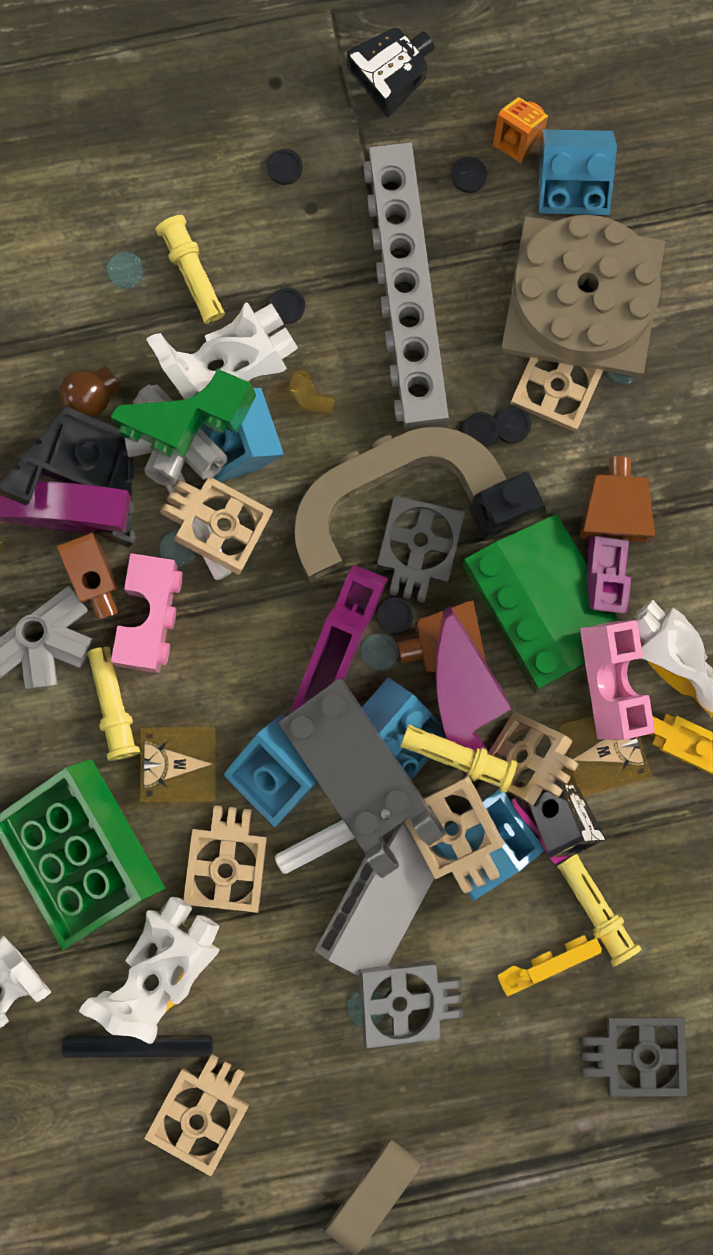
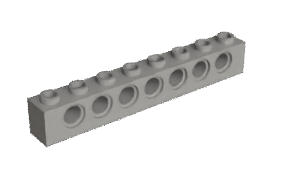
M412 142L369 147V161H363L365 183H372L373 194L367 195L369 216H376L378 228L372 229L374 250H381L382 262L376 263L378 284H385L386 296L381 297V309L383 318L390 319L391 330L385 331L387 353L394 352L395 365H390L389 369L391 386L399 388L400 400H394L396 422L403 421L404 432L425 427L446 428L449 416ZM387 182H395L400 187L394 191H389L383 185ZM392 215H398L404 219V222L394 225L389 223L387 218ZM395 249H404L409 255L398 259L391 252ZM406 282L411 284L414 289L411 292L402 293L395 286ZM411 316L418 321V324L408 328L403 326L400 320L403 317ZM410 350H416L422 354L423 358L418 362H410L404 357V354ZM418 384L424 386L428 393L423 397H415L409 393L408 389Z

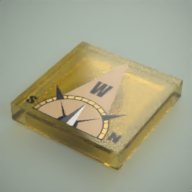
M594 716L559 725L560 733L573 741L566 754L567 757L579 764L575 771H571L575 785L580 789L583 796L652 777L640 736L625 740L597 739Z
M141 728L140 802H216V728Z

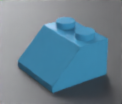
M253 388L256 397L237 434L225 429L224 433L217 432L206 426L204 421L200 426V429L227 456V462L223 465L221 471L212 477L219 482L262 469L284 455L261 388Z
M282 714L256 734L223 774L274 827L319 784L278 722L285 718Z

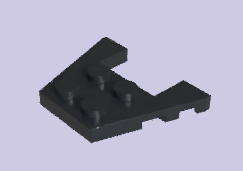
M65 406L0 483V495L27 506L31 501L40 473L64 483L127 490L131 496L125 533L101 529L99 536L128 548L134 543L135 531H132L134 500H132L131 482L134 479L133 456L128 457L125 438L118 433V428Z

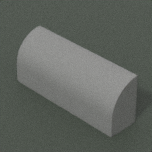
M402 824L382 837L395 855L399 868L386 877L381 878L372 869L365 856L315 949L317 953L327 960L359 976V969L388 966L434 880V876L408 827ZM434 846L430 847L433 851L439 854V852Z

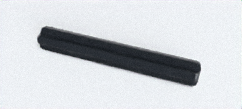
M156 1035L152 1044L132 1036H67L62 1041V1054L65 1058L209 1057L213 1053V1038L211 1035Z

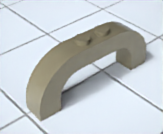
M425 427L408 431L393 439L391 435L382 437L372 444V449L362 454L355 451L339 460L340 465L320 476L306 492L298 508L295 522V541L300 563L310 583L343 567L342 559L329 533L330 522L336 510L345 502L416 467L436 465L449 470L459 479L471 503H473L479 493L505 481L506 477L498 462L487 448L476 439L457 430L443 427Z

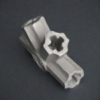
M156 384L154 386L147 385L140 390L133 404L173 400ZM200 428L184 458L173 453L170 458L163 456L151 448L152 443L141 438L138 443L125 438L128 457L152 453L145 467V475L154 480L155 483L165 486L176 484L185 462L202 479L214 477L227 462V456Z
M70 586L66 587L31 615L21 618L15 627L0 637V679L22 663L25 689L58 685L55 658L81 668L93 638L68 629L70 625L89 612L84 603H80L77 594ZM33 622H39L44 628L43 637L37 642H30L26 637L25 631L29 624Z

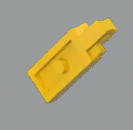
M665 714L663 720L652 716L655 733L648 735L655 737L652 743L653 746L660 748V751L713 775V732L679 716L673 717Z
M583 935L564 944L567 952L553 957L551 951L530 960L533 967L528 970L514 965L498 975L503 991L508 997L599 955L602 949L597 938L587 941L586 936Z

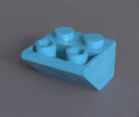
M542 129L539 158V214L610 215L617 152L613 131Z
M389 677L362 707L410 780L414 778L430 758L400 747L408 725L410 724L425 732L447 739L444 727L440 721L414 694Z
M499 789L481 798L505 843L501 848L489 853L500 877L491 881L484 868H482L481 871L486 879V884L477 887L471 875H468L473 890L467 894L472 901L477 900L522 870L545 851L529 826L520 817L505 793L500 792ZM471 806L470 808H468L466 811H464L463 813H465V812H467V811L473 809L472 806ZM451 821L444 829L449 835H455L458 833L459 827L457 823ZM481 823L467 829L465 834L472 851L477 850L484 839L485 830ZM440 842L434 845L441 856L453 859L458 858L451 844Z

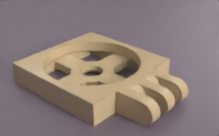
M530 357L510 405L576 433L603 370L580 367L588 381L587 389L573 383L570 374L574 365L559 363L556 370L547 372L535 367L541 360ZM556 378L563 380L565 384L564 389L561 391L553 390L551 387L552 380ZM528 381L544 387L546 395L541 406L531 402L526 389ZM564 397L581 403L580 407L570 414L561 415L554 412L559 399Z
M207 478L201 490L184 481L177 480L174 489L178 493L170 492L167 501L179 509L169 504H164L160 510L164 516L182 525L174 541L239 575L273 510L214 478ZM214 498L229 499L225 509L218 511L205 506L203 503ZM242 506L251 516L254 531L244 527L239 522L237 516ZM194 518L210 525L212 533L206 544L196 539L192 528ZM227 519L231 523V529L228 531L220 530L217 525L218 520ZM231 537L246 545L242 552L228 556L219 551L224 540Z
M515 711L489 751V755L502 759L503 756L506 757L507 762L511 760L517 761V757L521 752H528L527 759L522 763H517L516 771L507 793L532 806L543 790L559 797L563 790L553 783L555 780L567 784L571 778L561 770L563 767H566L569 770L575 771L579 765L571 758L564 756L572 744V740L566 735ZM527 733L523 741L515 744L512 743L516 738ZM546 735L550 739L551 747L545 757L542 758L536 755L535 749L543 736ZM530 769L535 772L527 786L518 788L513 785L521 771Z
M469 776L423 798L427 805H430L443 828L448 821H454L459 827L457 834L449 835L446 833L445 836L428 846L416 832L412 820L409 818L405 821L434 878L437 879L452 872L465 894L473 890L468 875H471L477 887L486 884V879L481 871L482 868H484L491 881L499 878V872L489 853L501 848L505 843ZM449 795L462 796L469 800L473 809L461 815L452 813L445 797ZM481 823L485 830L484 839L480 847L472 851L465 834L467 829ZM440 842L451 844L458 858L453 859L441 856L430 847Z
M214 805L211 831L192 829L184 901L193 906L259 912L267 837L249 835L252 809H244L242 823H236L237 808L229 807L227 822L221 821L223 814L222 806ZM214 840H221L218 858L213 862L197 860V855L203 847ZM236 842H242L251 849L256 858V866L238 864L234 859ZM223 863L231 865L233 869L232 875L228 878H222L218 874V868ZM195 875L208 876L216 883L214 900L208 899L200 892L194 879ZM236 880L254 882L253 889L246 897L237 902H229L231 884L235 883Z
M213 1054L210 1056L200 1076L184 1068L181 1070L144 1138L209 1176H212L249 1107V1104L233 1096L245 1072L238 1069L232 1077V1082H229L225 1077L232 1065L225 1061L218 1075L213 1073L212 1070L218 1062V1057ZM198 1087L205 1091L198 1105L190 1109L174 1100L177 1094L186 1089ZM218 1099L223 1101L229 1110L230 1126L228 1130L214 1123L210 1115ZM196 1114L201 1115L204 1119V1126L198 1130L193 1129L189 1123L190 1118ZM166 1115L181 1123L183 1132L176 1146L170 1141L166 1133ZM204 1136L219 1144V1147L210 1153L203 1155L189 1154L196 1139Z

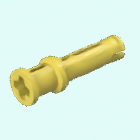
M176 215L157 225L155 228L158 236L163 237L170 251L168 255L170 262L178 265L204 323L215 322L222 318L225 312L198 258V244L192 242L185 225L187 222L183 215Z
M102 647L92 649L87 652V656L89 657L103 715L99 726L101 731H105L109 748V753L106 755L107 760L115 761L135 756L140 753V749L134 744L130 724L133 723L132 717L129 713H125L114 665L111 663L110 647H104L103 651Z
M410 724L400 745L401 748L414 751L467 773L466 776H469L472 781L480 779L498 786L500 792L503 793L507 792L518 763L515 760L507 762L489 755L487 749L477 748L476 751L468 747L466 748Z
M578 854L557 865V868L565 877L576 898L595 927L592 929L594 937L601 939L612 957L610 961L612 966H617L642 950L640 945L633 943L623 927L624 919L622 916L619 917L618 914H613L598 887L583 866Z

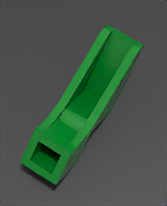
M217 368L207 386L191 398L178 401L120 405L114 410L111 419L118 426V433L128 440L138 443L141 438L152 443L151 448L163 456L170 458L173 453L184 458L203 421L206 426L217 432L224 433L225 429L237 434L256 397V393L251 383Z

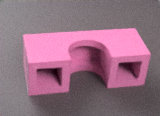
M130 554L124 590L130 596L142 597L148 600L150 614L148 619L140 626H117L111 663L116 667L160 673L161 665H167L170 643H165L167 628L173 629L176 618V607H171L174 593L180 592L183 576L182 571H178L175 560Z
M637 620L608 622L580 628L597 739L625 740L655 733L649 695H639L634 692L627 676L629 662L634 659L643 658Z

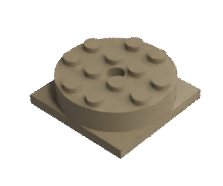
M578 215L558 221L525 216L500 353L528 358L533 357L544 361L594 370L601 369L605 372L642 378L645 371L653 315L660 298V272L665 241L640 237L627 226L601 216ZM586 280H588L587 287L593 290L591 293H586L579 289V286H584Z

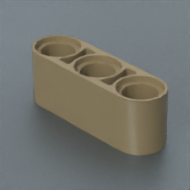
M389 1139L334 1213L324 1232L353 1255H357L412 1181L422 1162L395 1141Z

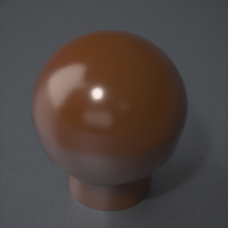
M106 366L95 372L82 369L72 372L65 377L60 386L59 399L63 408L67 406L96 418L106 409L109 397L118 393L120 388L114 375Z

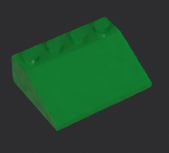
M557 514L496 541L464 559L463 570L534 693L586 665L580 628L620 621L615 612L590 609L588 566Z
M92 759L64 768L0 813V840L62 951L166 889Z

